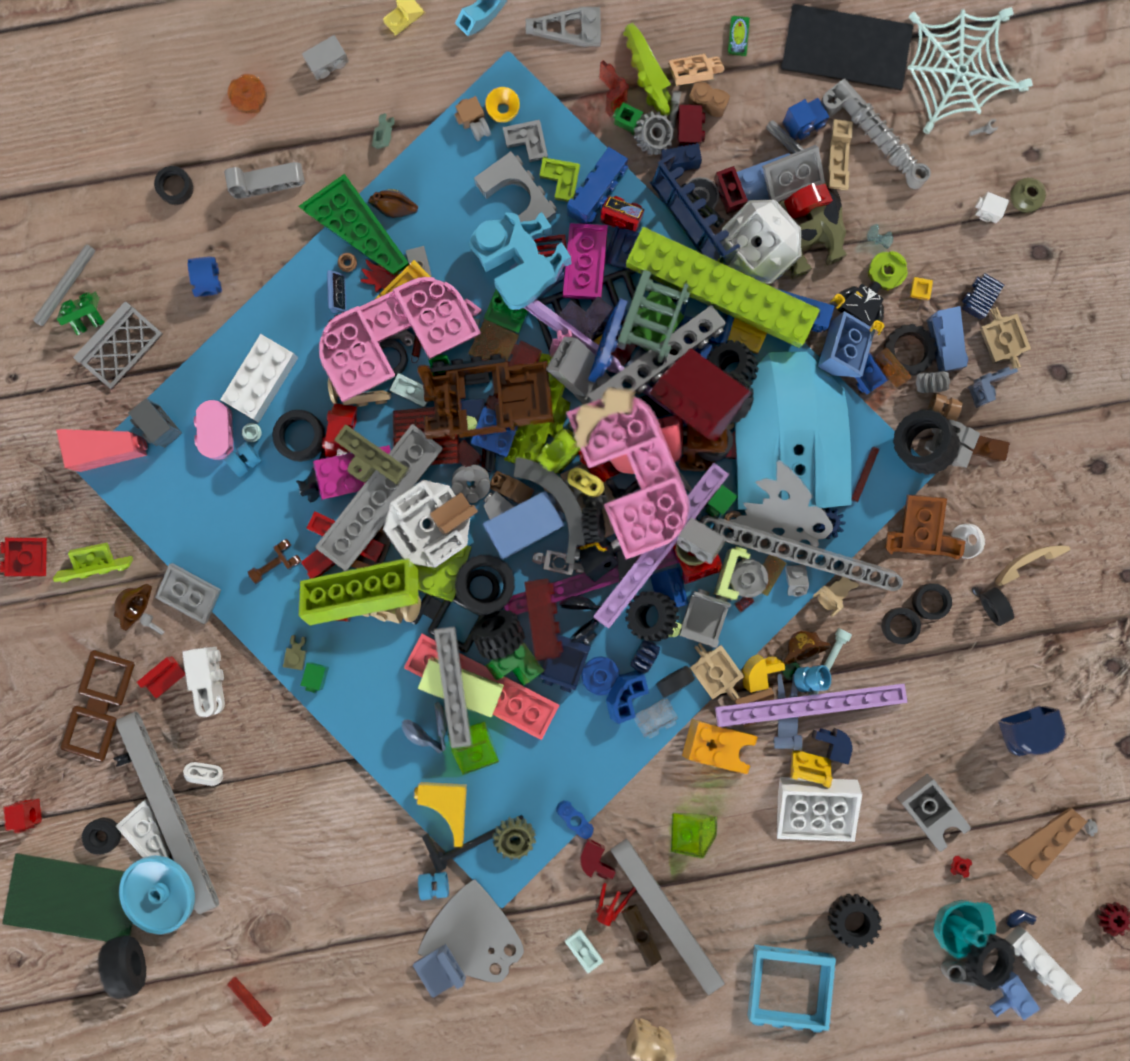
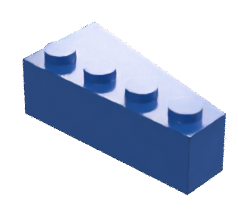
M608 147L594 167L596 171H591L586 177L584 188L580 186L576 191L574 200L570 199L567 203V216L580 224H589V222L592 224L598 215L596 212L599 207L603 208L609 192L613 193L616 189L618 178L626 174L629 168L627 166L628 158Z

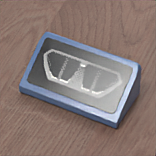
M328 270V308L332 313L346 312L345 275Z

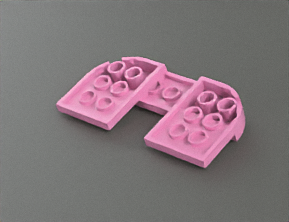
M432 277L417 278L394 288L392 292L360 307L356 306L332 319L325 327L321 336L319 355L323 369H325L341 401L344 402L395 377L388 360L378 344L395 334L412 327L429 360L479 336L481 332L460 293L447 282L444 283Z
M634 397L631 412L614 413L604 417L594 428L589 445L581 447L589 468L626 453L628 455L641 490L604 504L626 559L671 542L682 531L689 515L688 496L657 418L645 402ZM602 398L589 403V405L605 407V404L602 403ZM580 407L567 412L574 433L579 425L576 416Z

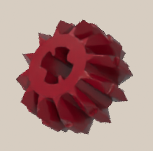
M1113 902V904L1106 903V908L1099 907L1102 914L1097 915L1101 919L1098 924L1100 927H1103L1105 933H1110L1112 936L1117 937L1118 934L1125 936L1124 930L1130 931L1128 927L1130 924V912L1127 911L1128 908L1125 905Z

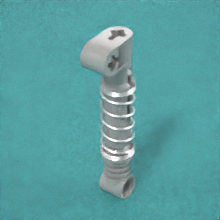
M842 79L824 94L821 103L829 117L844 107L852 116L853 123L855 125L859 124L858 128L861 127L866 132L864 135L868 134L872 139L871 143L875 142L879 147L878 150L881 149L884 152V158L890 155L888 162L892 166L899 167L900 171L903 170L902 174L906 173V182L909 187L919 189L925 184L931 175L929 167L922 163L917 164V159L913 160L915 157L911 156V149L907 146L908 144L899 145L901 142L900 136H895L893 133L894 129L887 127V121L880 119V113L873 111V105L866 103L845 79Z

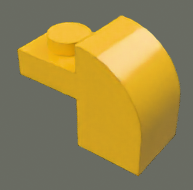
M759 654L752 656L747 660L742 670L744 676L743 687L749 692L769 689L767 674L785 670L784 662L777 657L763 658Z

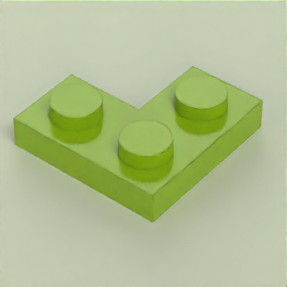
M543 157L539 177L558 181L555 200L569 202L570 199L574 200L580 164Z

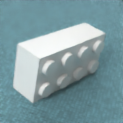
M260 334L220 400L255 421L260 422L298 360V357L291 351Z

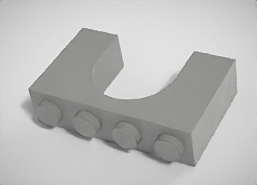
M509 152L474 177L476 186L486 199L507 185L523 187L529 193L531 201L528 208L518 215L520 222L535 220L541 212L549 223L556 218L557 209L551 200L548 202L544 197L546 195L540 185L536 186L533 182L535 180L529 170L525 171L522 167L523 162L518 155L514 156L512 152Z

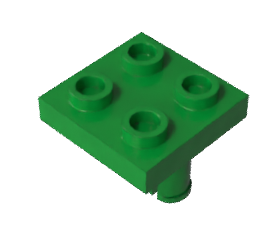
M496 289L483 319L519 335L529 311L525 308L510 310Z
M96 291L91 294L86 292L75 301L68 300L62 303L57 317L59 324L62 326L70 323L76 335H80V332L83 334L88 330L80 317L85 315L88 316L94 328L98 327V324L100 326L103 325L105 321L97 310L100 298Z

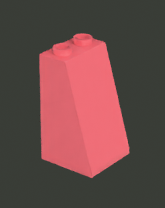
M56 430L64 466L67 469L82 472L147 456L146 450L148 446L146 440L131 432Z

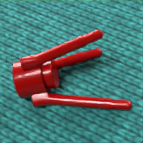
M603 883L599 905L596 909V913H598L597 921L603 925L610 926L636 891L635 886L615 911L614 906L621 892L617 891L610 906L604 905L603 907L607 885Z

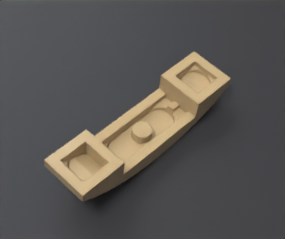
M833 121L828 159V187L830 189L848 190L849 188L848 163L849 147L852 138V121Z
M1051 546L1029 551L1010 562L998 575L995 584L996 586L1004 585L1020 577L1016 569L1043 555L1046 559H1054L1071 549L1069 546Z

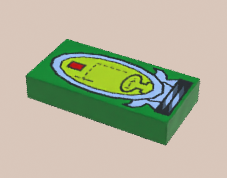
M731 16L727 55H747L750 17Z

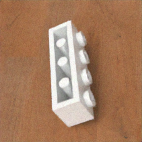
M1018 925L1005 938L1012 945L1011 948L1014 949L1015 955L1017 957L1020 955L1024 959L1023 964L1030 971L1034 970L1038 974L1036 977L1043 985L1046 986L1048 984L1052 990L1050 992L1059 1001L1063 999L1069 1003L1082 991L1072 978L1022 927Z

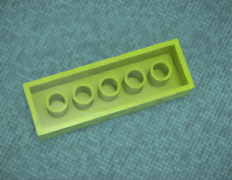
M409 558L300 581L299 617L308 625L418 604V568Z

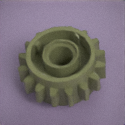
M518 816L516 818L508 817V820H502L501 825L495 827L497 833H493V844L496 847L497 853L502 852L503 858L507 856L510 860H513V858L521 859L522 856L528 855L529 850H533L532 844L536 843L534 837L536 834L532 830V824H527L525 818L521 820ZM518 836L516 840H510L511 837Z

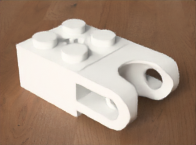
M217 646L183 651L188 691L192 690L196 713L201 717L220 713L225 707L222 687L224 674L219 665V661H221L220 651L217 650Z

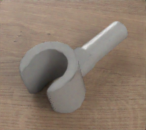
M992 119L985 126L970 131V136L982 132L992 134L999 128L991 127L996 120Z
M144 613L140 623L163 635L165 631L151 623L153 616Z

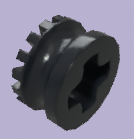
M129 753L113 758L117 761L116 767L132 762Z

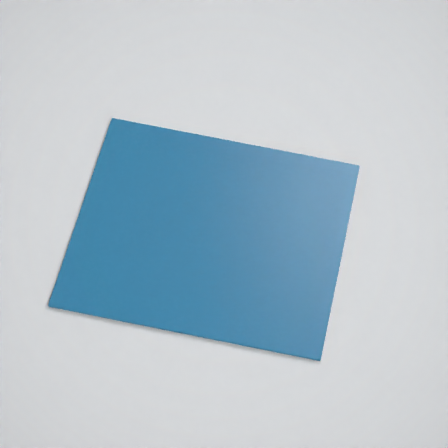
M509 51L505 52L359 193L407 261L406 250L424 246L432 278L449 283L460 293L464 301L467 298L482 309L479 315L473 317L480 319L479 330L481 334L476 339H470L441 354L447 355L450 363H452L451 360L462 358L463 361H470L471 357L482 356V359L490 358L491 354L501 353V356H506V362H508L509 366L524 363H537L542 353L550 355L537 317L530 312L527 314L519 335L483 319L496 290L494 279L510 271V267L516 262L511 258L485 272L480 260L468 244L470 237L478 226L485 221L502 219L506 212L520 215L528 208L531 197L523 187L507 185L486 199L476 186L474 177L509 152H512L514 156L518 155L523 162L522 167L525 171L529 170L535 179L533 182L536 186L540 185L546 194L544 197L548 202L551 200L557 209L556 218L550 222L552 234L549 236L565 234L568 247L570 223L580 224L567 216L568 202L555 200L558 181L539 177L542 160L529 162L526 145L507 148L503 127L540 120L548 158L580 164L576 191L580 186L584 188L586 177L591 171H596L594 169L596 163L607 150V147ZM495 88H510L519 97V112L509 122H497L486 111L485 102L487 95ZM476 96L484 111L485 121L491 132L490 136H483L478 142L471 128L464 129L462 124H458L454 115L457 113L455 106L461 100L470 99ZM501 104L498 107V111L503 114L509 110V107L505 104ZM628 169L623 177L620 176L618 178L616 189L613 193L610 191L607 198L609 196H618L624 199V202L630 204L637 203L645 209L637 232L640 233L642 228L645 227L698 252L666 205L636 175ZM382 190H399L418 206L417 213L398 218L387 217L369 203V198L375 192ZM601 207L596 212L598 215L592 223L593 225H605L600 223ZM608 226L606 251L615 230L611 226ZM324 227L147 398L159 404L180 429L182 434L165 448L147 442V456L76 472L167 566L173 563L221 589L212 612L399 805L429 833L445 852L456 848L454 847L452 830L446 819L439 812L424 805H417V799H414V791L420 782L467 784L464 843L494 829L496 826H500L501 821L508 820V817L516 818V816L523 815L527 824H532V830L536 834L534 836L536 843L532 844L533 850H529L528 855L522 856L521 859L513 858V860H510L507 856L503 858L502 852L497 853L496 847L493 844V838L452 858L472 880L475 879L500 908H504L577 835L574 830L568 828L566 822L557 814L556 807L558 803L563 800L571 802V805L581 812L589 823L712 699L693 672L694 681L667 697H663L656 686V683L667 675L684 666L690 667L696 663L701 656L694 647L698 646L700 642L679 635L661 639V641H652L660 647V652L649 672L644 674L649 694L631 699L636 716L634 719L619 724L613 721L609 716L606 704L609 694L596 695L588 691L582 682V673L576 691L571 690V693L561 690L558 684L553 683L550 686L542 683V679L538 675L524 686L559 704L542 740L494 715L488 717L467 708L472 741L471 746L451 748L447 725L444 737L446 749L441 753H437L431 746H419L412 743L405 736L402 729V721L409 719L418 724L428 736L441 744V739L438 737L434 703L436 701L439 702L444 710H446L445 701L440 697L419 690L418 687L422 678L404 669L422 633L436 640L435 636L428 632V628L433 621L431 618L422 615L419 623L414 625L406 622L404 619L399 624L388 620L381 621L373 616L365 617L359 615L350 617V622L334 620L308 625L299 617L300 581L310 579L307 575L308 571L301 563L290 570L286 568L283 562L279 563L278 566L263 574V580L255 584L251 580L247 571L254 567L260 569L278 557L273 547L285 539H288L291 544L288 549L282 551L287 560L297 555L303 561L317 550L315 546L323 536L306 529L314 511L336 521L358 493L354 492L321 499V494H319L317 500L310 503L308 495H300L296 481L307 479L314 466L313 461L319 460L320 453L308 461H293L278 452L272 437L273 427L278 418L291 410H305L312 413L322 422L325 434L327 432V413L329 410H332L334 404L331 402L328 392L329 376L325 369H323L320 361L319 344L325 326L329 323L328 321L334 319L335 315L342 314V312L332 313L328 308V270L345 275L346 311L373 301L384 290L381 288L376 293L375 285H368L360 281L361 279H369L362 269L372 271L367 265L366 259L377 266L380 265ZM562 240L537 243L536 246L562 243ZM555 248V249H548V250H541V251H538V252L553 251V250H556V248ZM344 253L353 254L357 260V266L351 272H344L338 266V258ZM345 261L344 265L349 266L351 261ZM605 264L604 276L623 269ZM564 266L563 269H562V271L564 272V277H565V267H566V266ZM638 272L631 274L636 290L642 276ZM624 278L614 280L613 284L619 300L621 298L628 301L625 309L629 312L632 300ZM564 279L540 299L563 291ZM653 280V283H656V284H659V285L668 287V286H666V285H663V284H661V283H659V282ZM603 284L602 300L599 301L607 321L614 306L606 284ZM645 291L644 297L647 298L649 292ZM689 297L684 316L696 317L709 306ZM564 298L559 300L566 321L582 333L571 299ZM579 299L590 332L600 330L601 326L591 299ZM552 303L545 305L555 313ZM715 309L722 319L726 321L727 314ZM548 326L552 339H558L557 332ZM410 327L407 330L415 338L413 345L406 346L400 339L393 340L399 342L404 347L408 356L407 367L401 375L423 385L417 368L419 365L430 366L418 337L413 328ZM768 333L759 353H752L758 363L769 352H808L818 363L820 357L806 343L801 348H798ZM262 334L294 353L298 360L260 422H257L220 399L258 337ZM710 342L708 343V344H710V345H713L712 348H711V350H710V351H712V352L715 350L714 347H715L716 345H717L718 347L720 346V344H714V343H710ZM637 346L631 354L632 359L641 346ZM391 347L384 348L382 351L391 368L394 369L400 363V353ZM670 349L671 354H678L674 349ZM739 361L732 362L725 370L727 372L735 370ZM605 370L611 378L617 375V373ZM489 372L490 382L465 385L466 399H461V401L485 399L486 408L496 411L495 405H499L498 394H494L492 372ZM831 375L844 388L848 407L851 442V505L831 507L832 511L836 508L838 509L837 516L840 514L844 515L843 518H840V521L846 522L845 525H840L844 531L842 533L837 532V538L831 535L829 540L826 538L818 539V548L853 558L906 504L907 494L915 495L935 474L925 475L910 469L894 449L893 439L895 431L839 376ZM396 376L365 391L384 390L391 393V398L387 400V403L376 404V401L368 402L366 406L360 407L357 404H349L350 406L357 407V424L354 430L377 447L390 445V450L398 443L396 439L402 438V436H396V433L408 430H396V427L414 425V422L396 424V420L416 419L417 417L396 418V414L435 411L434 401H428L424 408L391 392L390 388ZM622 383L624 389L632 388L630 383ZM565 387L562 398L571 403L569 411L581 407L583 404ZM644 393L634 394V397L637 398L646 396ZM338 397L337 404H343L340 397ZM209 400L219 401L232 411L233 452H237V448L246 441L242 436V429L245 425L255 423L261 428L262 435L260 439L256 442L248 443L257 452L262 461L255 467H249V471L241 478L232 471L224 459L214 460L202 455L196 447L194 438L197 435V428L194 426V416H196L197 408L203 402ZM670 413V414L663 415V416L656 417V418H657V419H660V418L669 417V416H673V415ZM130 415L113 430L131 432L141 437L144 434L141 428L137 429L130 420L132 418ZM566 416V419L564 421L563 429H569L568 416ZM298 420L290 424L284 436L286 446L295 452L308 448L314 439L313 426L305 420ZM735 427L730 430L731 434L735 431ZM458 435V438L455 439L448 438L447 441L458 440V444L440 446L442 448L458 447V450L441 451L440 454L458 453V456L436 458L434 461L458 459V463L431 464L416 484L425 480L448 485L452 489V476L461 466L471 467V465H478L484 468L486 449L471 444L473 436L460 438ZM548 435L544 446L551 444L555 439ZM800 444L795 445L793 448V452L797 456L801 455L804 451L803 446ZM911 448V454H912L913 456H919V455ZM682 450L680 459L675 462V465L693 489L707 470L701 472L680 470L678 464L684 456ZM496 454L495 470H486L490 482L496 471H499L532 488L534 492L530 499L545 491L541 485L533 481L514 477L515 464L505 461L498 454ZM579 454L561 473L556 475L561 478L560 474L582 464ZM244 455L241 456L245 462L248 461ZM723 458L716 461L715 464L729 474L722 485L737 496L736 459ZM801 464L795 467V474L801 475L804 468ZM621 473L611 478L620 489H626L637 480L635 474ZM472 480L471 482L467 481V483H468L469 486H473V485H474V482H475V481H473V480ZM491 489L478 502H468L470 505H474L478 511L470 517L467 545L471 546L472 549L468 560L480 554H490L502 560L483 523L490 520L484 508V499L490 493H495ZM504 497V498H505L510 504H512L514 507H516L517 505H519V504H517V503L511 501L510 499ZM736 498L725 514L719 518L724 519L725 515L731 511H737L742 516L747 515L746 509H737ZM705 507L697 515L699 521L703 516L709 515L705 512ZM428 518L422 522L424 529L430 527V520ZM567 519L563 522L564 527L503 560L511 568L515 577L513 595L582 574L577 573L576 570H573L572 576L554 573L553 571L544 570V563L540 565L532 561L534 553H543L546 556L547 550L567 554L569 544ZM707 522L705 526L711 529L714 523ZM802 527L796 529L799 533L803 532ZM725 528L723 534L727 535V533H731L732 530ZM773 528L771 530L780 536L785 533L783 528ZM613 534L607 537V539L612 542L616 540V535ZM803 539L800 541L801 543L811 545L809 540ZM392 542L384 563L403 559ZM724 542L723 547L718 553L722 565L727 550L735 547L746 549V553L750 554L749 559L756 560L765 567L768 573V583L764 591L755 597L745 598L738 595L737 600H727L728 603H731V606L726 614L718 639V646L722 645L738 669L741 670L747 660L756 655L813 598V595L836 574L806 566L809 581L807 594L798 597L794 595L788 596L786 566L803 564ZM556 555L551 556L550 568H553L552 563H554L557 568H563L566 565L564 571H568L569 564L565 563L563 558H556L554 561L553 558ZM818 555L815 562L822 561L823 555ZM737 558L736 563L743 559ZM841 560L836 561L833 567H839L841 565ZM680 563L655 570L652 574L679 567L682 578L683 570ZM336 564L322 576L345 572V570ZM482 566L474 569H484L495 574V576L499 580L500 585L499 595L497 596L498 598L503 590V580L501 575L495 569L487 566ZM350 567L348 571L355 570L357 568ZM720 572L688 584L683 582L688 603L692 592H698V589L710 592L709 596L716 598L717 595L713 593ZM484 576L474 578L470 584L472 595L478 599L487 598L493 589L490 579ZM650 577L636 593L637 596H640L639 593L654 592ZM619 582L577 596L589 598L596 606H602ZM418 591V595L422 601L426 593ZM433 596V598H435V599H437V600H439V601H441V602L444 601V599H442V598ZM561 601L517 614L516 616L525 634V639L523 640L525 645L541 667H543L554 633L571 638L580 627L594 618L593 616L597 610L564 609L559 606ZM451 602L437 629L455 627L457 640L464 643L479 616ZM629 605L625 607L609 629L601 622L599 623L598 628L595 630L597 636L587 644L591 648L585 664L594 657L602 656L616 663L620 675L635 671L631 667V660L644 640L631 633L632 629L627 627L629 622L625 620V617H628V613L625 612L626 609L630 608ZM688 605L678 607L679 612H676V615L679 616V620H676L677 623L682 624ZM655 606L650 607L646 614V621L650 627L657 623L659 617ZM292 635H296L295 641L298 644L301 643L302 637H306V644L302 647V650L307 651L304 670L308 662L329 667L323 690H317L316 693L306 691V687L300 686L304 670L283 667L286 648H292L290 643ZM473 642L471 648L466 653L458 649L459 653L484 666L493 660L483 658L475 642ZM701 643L707 652L715 649V647ZM512 671L505 675V677L521 684ZM573 816L570 820L571 825H580L581 818ZM513 836L510 840H516L518 836Z

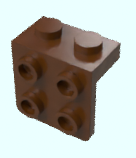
M687 423V427H683V438L687 439V443H683V455H687V463H695V452L727 451V427L717 441L707 438L689 423Z

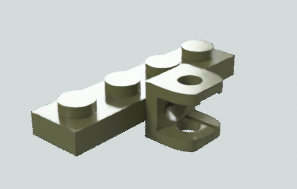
M346 424L334 439L356 455L350 462L347 471L362 482L368 481L375 470L399 485L409 471L406 466Z

